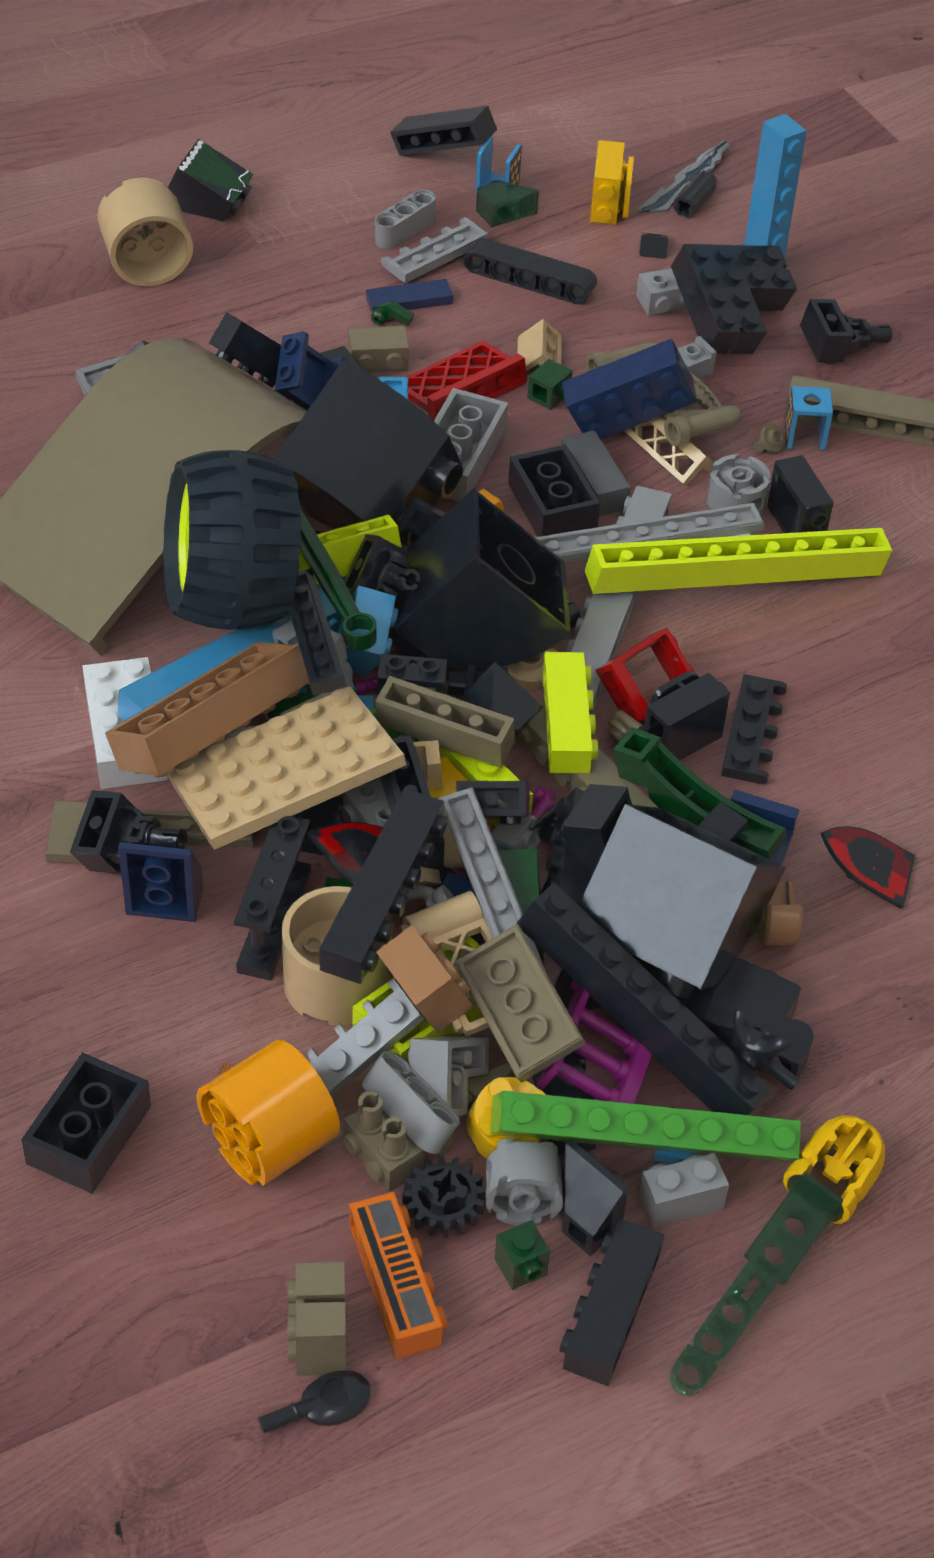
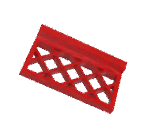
M481 341L406 376L408 377V400L428 412V416L433 421L453 388L493 399L527 382L525 357L520 354L510 357L485 341ZM484 352L488 356H480L478 354ZM456 364H466V366H454V365H456ZM472 364H481V365H486V366H471V365H472ZM433 375H444L443 377H431ZM449 375H464L463 377H449ZM426 386H441V388H426Z

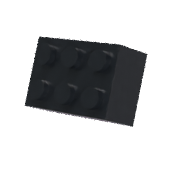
M566 444L510 457L508 485L538 537L598 527L600 501Z
M82 1052L22 1137L26 1164L93 1194L151 1107L148 1080Z

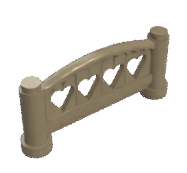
M646 342L608 353L602 351L590 353L586 357V370L588 372L654 346L656 343ZM691 373L698 401L695 403L700 404L701 408L706 410L686 409L688 406L662 415L666 418L664 423L666 438L672 446H679L688 443L690 438L733 427L741 420L739 408L735 405L722 406L710 388Z

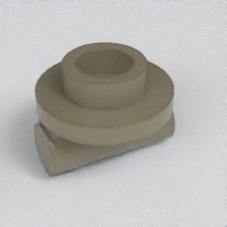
M776 424L765 425L761 431V437L753 445L754 450L758 453H762L765 449L770 453L781 451L785 439L783 431Z
M618 710L614 714L613 719L608 722L612 727L609 733L619 742L632 727L644 731V726L623 710Z

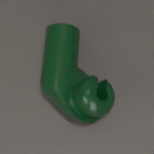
M390 301L376 306L371 314V319L377 325L397 319L408 326L415 314L400 304Z

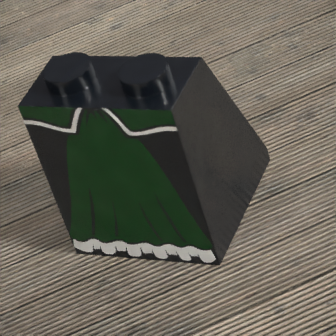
M198 139L176 169L168 189L176 196L182 212L224 222L229 213L235 215L242 203L240 198L245 200L252 189L249 182L253 174Z

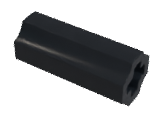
M705 170L698 173L674 199L675 206L673 208L678 215H683L686 218L694 215L717 189L716 182L718 180L713 173H708Z

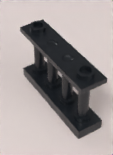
M286 816L270 827L234 919L235 926L250 929L236 964L238 974L269 981L272 980L283 950L282 924L284 917L292 904L303 896L311 875V864L297 861L311 824L310 819Z

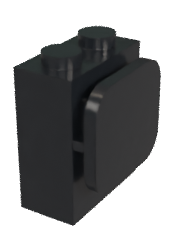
M688 671L663 684L655 691L651 704L647 706L644 732L660 737L664 746L678 760H682L722 738L730 692L723 683L718 682L710 673L699 677L694 671Z

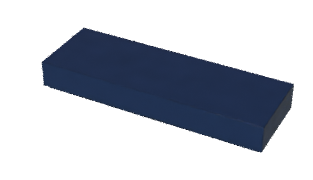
M447 279L367 289L366 299L373 313V309L376 306L390 301L400 304L407 310L453 303V294Z

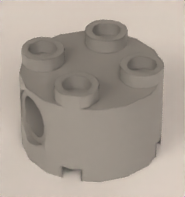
M740 454L721 457L712 466L706 504L711 509L755 503L759 513L763 514L766 509L770 487V470L755 457L748 456L747 460L740 459Z
M504 1138L498 1141L497 1149L492 1151L486 1160V1208L489 1212L491 1209L496 1212V1219L516 1226L532 1220L537 1225L542 1223L543 1216L550 1214V1219L558 1215L563 1207L562 1159L558 1155V1148L555 1144L551 1142L517 1141L514 1138Z

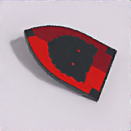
M343 822L308 831L307 836L351 883L359 875L383 827L363 822Z
M840 826L830 828L821 833L829 853L846 873L847 878L854 880L863 888L900 909L904 907L915 858L914 854L872 831L859 827Z

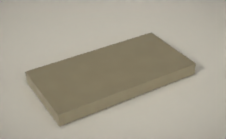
M518 923L455 961L506 1059L521 1083L586 1044Z

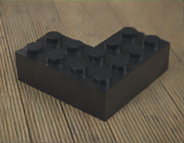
M683 244L671 265L697 336H701L716 351V354H727L729 349L731 354H753L767 333L759 310L783 311L797 290L790 270L785 269L787 263L780 246Z

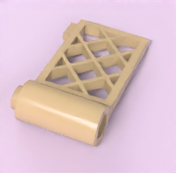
M471 891L403 917L404 925L399 927L401 934L413 925L421 936L428 932L440 949L444 948L454 951L450 963L461 977L460 971L455 966V961L458 960L460 954L466 955L475 949L464 945L466 938L481 932L486 942L492 939L480 904ZM471 992L467 993L465 996L471 1004L478 1006ZM465 1014L451 1023L456 1033L463 1031L466 1037L489 1028L484 1017L469 1023Z

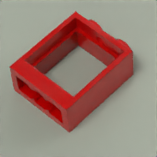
M667 627L649 635L595 670L617 709L623 710L638 722L646 719L647 706L651 702L647 704L624 665L626 661L651 647L670 681L688 671H694L691 664L687 662L682 654L677 639L670 633Z

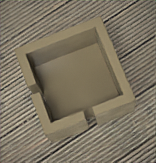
M295 1263L296 1279L287 1280L288 1359L297 1360V1376L325 1375L334 1371L346 1370L345 1263Z

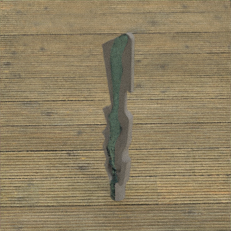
M722 141L714 148L708 149L697 157L695 163L687 166L674 176L675 182L667 189L660 188L639 207V212H668L675 202L674 199L698 173L703 170L708 173L712 172L714 166L721 163V156L729 149L728 142Z

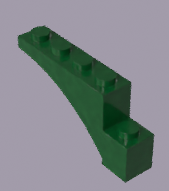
M632 727L613 749L619 778L648 788L649 799L658 808H662L699 825L722 802L748 820V827L734 843L768 859L773 856L786 839L785 827L761 818L717 792L678 760L664 746L660 737Z

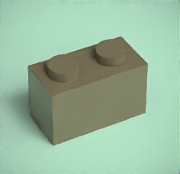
M405 326L349 329L348 351L361 369L366 372L408 370L409 345Z

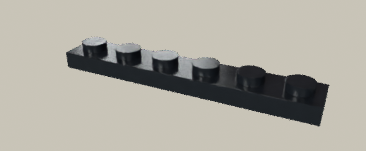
M311 569L299 571L295 586L296 591L294 599L290 604L289 613L312 694L330 693L336 689L346 687L345 677Z

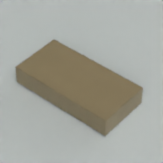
M55 801L46 848L47 862L80 863L70 853L87 802Z

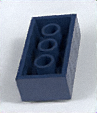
M672 338L562 382L566 407L582 433L595 430L600 439L698 402L693 377Z

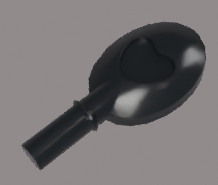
M342 1370L327 1373L318 1377L307 1386L302 1394L301 1401L291 1402L286 1407L258 1417L260 1428L263 1433H266L291 1422H298L304 1417L310 1422L322 1426L339 1425L348 1422L358 1416L368 1405L370 1400V1384L362 1374L355 1371Z

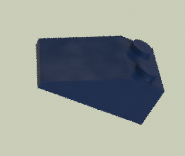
M120 842L118 849L126 915L196 922L203 883L202 869L193 851Z

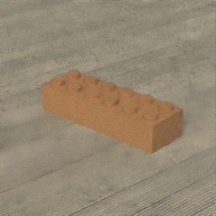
M256 642L107 731L105 735L119 770L135 772V774H149L155 777L167 776L175 770L174 767L176 765L198 757L200 751L205 747L225 740V735L229 732L248 726L251 723L250 719L272 711L276 707L275 704L282 699L296 696L300 692L299 689L309 683L299 647L297 645Z

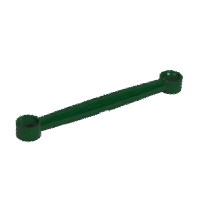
M301 510L300 552L343 621L344 642L353 650L369 649L377 641L376 620L373 616L359 611L331 557ZM356 629L368 630V632L364 634L352 633V631Z

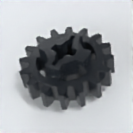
M441 1155L439 1156L438 1164L433 1165L427 1158L424 1159L423 1170L415 1166L412 1168L411 1178H405L402 1205L406 1206L409 1218L415 1217V1228L417 1230L426 1225L429 1227V1236H433L438 1229L442 1230L445 1238H449L451 1229H456L462 1235L465 1232V1223L473 1227L477 1225V1216L484 1213L486 1188L482 1187L483 1177L481 1174L472 1176L473 1165L468 1164L461 1168L459 1167L458 1157H455L452 1163L449 1164L446 1163L444 1156Z

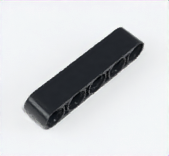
M486 238L477 239L463 259L466 269L474 274L580 305L586 302L597 285L596 275L587 268Z

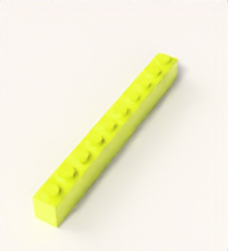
M882 528L594 544L585 567V573L593 594L879 576L886 566L892 548Z

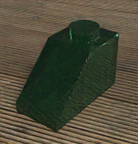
M502 181L477 188L476 211L491 228L538 213L539 191L536 188Z

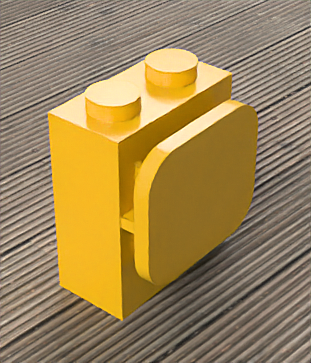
M598 140L590 222L616 225L617 213H620V210H623L622 218L628 219L634 156H629L628 164H625L623 160L624 142Z

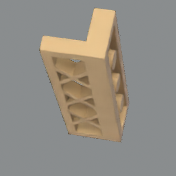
M662 416L623 430L685 486L692 481L702 468L709 474L712 471L714 461L690 440L686 444L672 446L671 455H660V443L668 442L664 431L666 419ZM653 425L654 438L643 440L642 427ZM691 458L694 463L682 475L679 472V460Z

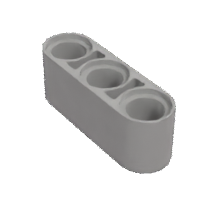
M429 190L415 191L375 217L376 246L382 249L395 248L433 224L436 208L435 194Z
M382 1052L362 1082L363 1088L366 1091L378 1092V1098L382 1096V1109L390 1117L401 1118L403 1120L402 1124H406V1134L426 1152L431 1154L439 1153L460 1124V1119L452 1108L402 1057L393 1052Z

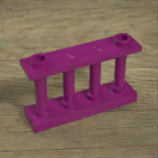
M573 980L570 989L574 990L567 1010L577 1026L578 1022L623 1047V1052L626 1053L625 1060L623 1059L620 1062L586 1042L585 1045L573 1052L613 1074L612 1078L616 1080L615 1087L609 1089L563 1062L565 1057L543 1069L536 1086L544 1089L553 1077L557 1075L598 1100L634 1104L652 1054L632 1035L584 1008L590 995Z

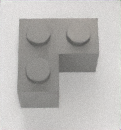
M450 1034L410 1038V1049L408 1052L410 1066L458 1116L467 1115L468 1077L488 1074L489 1037H466L465 1035Z

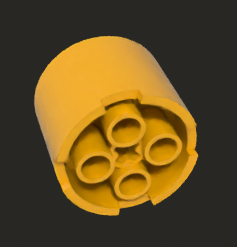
M274 1040L197 1090L196 1099L201 1118L207 1126L212 1123L213 1133L222 1145L218 1150L233 1170L250 1185L256 1182H260L262 1186L266 1185L335 1139L340 1132L339 1116L324 1082L309 1061L294 1046L284 1040Z

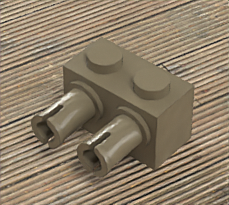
M366 1091L358 1099L359 1110L343 1119L342 1142L352 1156L357 1155L365 1164V1169L370 1178L376 1183L380 1181L390 1192L404 1183L405 1178H411V1171L414 1166L421 1170L424 1169L426 1151L416 1145L406 1134V1124H402L403 1120L401 1118L390 1117L382 1109V1096L378 1098V1092Z

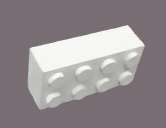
M148 657L82 665L100 788L105 789L168 780L167 776L155 777L149 774H135V772L119 770L105 735L107 731L124 722L118 716L119 689L151 673Z

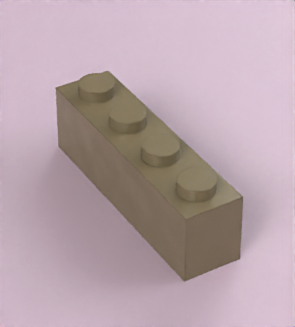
M389 676L375 700L377 721L382 727L405 735H411V737L422 741L438 740L440 747L500 768L515 743L514 718Z

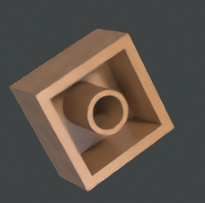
M411 925L377 951L379 957L411 1001L437 1033L473 1007L465 996L471 991L428 932L421 936L415 927Z

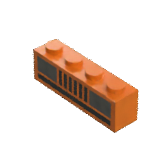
M394 1192L350 1203L349 1226L395 1359L442 1346V1333L444 1329H447L445 1312L441 1305L435 1306L432 1295L435 1294L434 1283L430 1272H423L419 1261L423 1259L422 1251L417 1237L411 1238L407 1228L410 1227V1218L406 1206H399Z

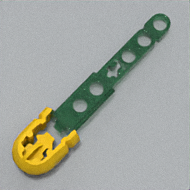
M841 1115L828 1120L814 1132L801 1150L799 1159L794 1161L784 1174L783 1183L789 1192L744 1254V1257L748 1260L746 1265L671 1368L669 1380L672 1387L678 1393L692 1396L703 1389L717 1369L718 1364L725 1358L777 1283L785 1285L828 1222L843 1224L848 1221L856 1210L857 1203L861 1202L871 1189L884 1166L885 1144L881 1134L866 1120L852 1115ZM832 1145L837 1151L834 1156L827 1154ZM823 1160L825 1169L822 1174L835 1184L841 1179H849V1186L841 1197L809 1175L816 1162ZM852 1163L859 1165L854 1173L849 1169ZM796 1218L800 1220L804 1225L805 1233L800 1236L791 1234L785 1226L786 1219ZM772 1246L780 1249L784 1255V1262L779 1265L769 1262L765 1256V1248ZM753 1278L760 1281L758 1288L746 1300L745 1297L741 1296L749 1285V1281ZM726 1305L738 1307L743 1315L742 1322L737 1324L728 1322L723 1316V1307ZM704 1335L715 1336L721 1343V1351L717 1354L706 1352L702 1348L701 1337ZM684 1365L694 1367L699 1373V1382L694 1385L684 1383L679 1376V1368Z

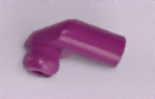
M543 786L537 787L533 792V802L537 805L530 815L537 819L545 814L555 804L556 794L551 789L546 790Z

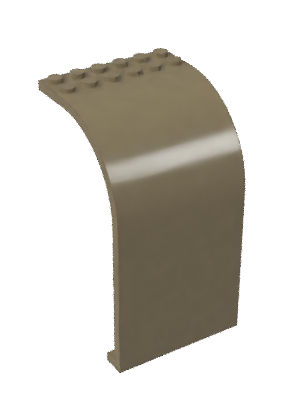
M168 338L136 349L117 362L98 380L0 499V585L102 656L109 648V645L102 638L163 564L166 499L170 477L175 469L174 465L176 462L192 455L216 450H240L257 453L273 441L283 436L291 435L307 411L191 340Z

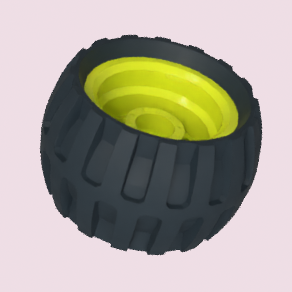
M240 450L203 452L176 462L174 465L175 469L170 477L163 533L164 584L167 603L171 608V613L194 624L225 630L260 627L282 619L284 615L288 614L291 601L294 599L300 565L301 507L298 497V485L294 479L293 470L269 457Z

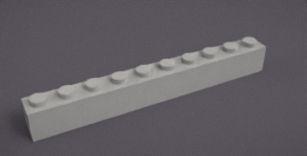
M636 485L632 497H626L623 514L625 515H619L617 524L668 516L671 493ZM640 591L593 594L592 597L587 596L583 608L584 619L578 618L574 632L576 639H570L566 652H584L585 666H591V685L587 686V690H593V710H589V714H594L604 687L595 670L615 658Z

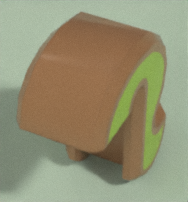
M792 881L779 882L759 921V937L765 946L794 947L800 939L803 907L796 905L795 885Z

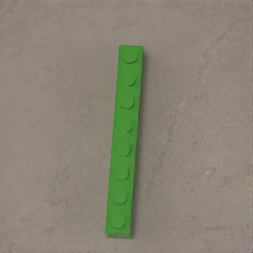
M502 1091L493 1095L490 1134L565 1142L572 1139L576 1143L700 1155L715 1153L716 1156L784 1163L799 1159L801 1120Z

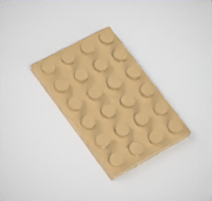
M349 686L345 689L336 690L331 695L315 702L306 703L287 714L274 717L257 727L241 731L238 735L218 744L209 745L200 751L198 757L176 765L174 767L175 770L167 775L213 850L270 826L283 817L295 815L406 766V761L402 751Z

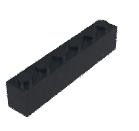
M404 788L319 948L320 971L362 984L367 972L375 970L379 960L377 951L382 943L387 944L394 929L393 921L395 917H401L405 911L408 896L406 895L410 889H416L421 877L420 868L423 862L429 863L435 847L433 842L437 836L442 837L445 832L448 817L444 816L443 800Z

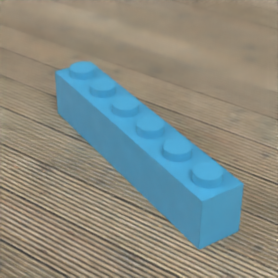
M787 114L763 122L744 245L780 246L784 258L807 132Z

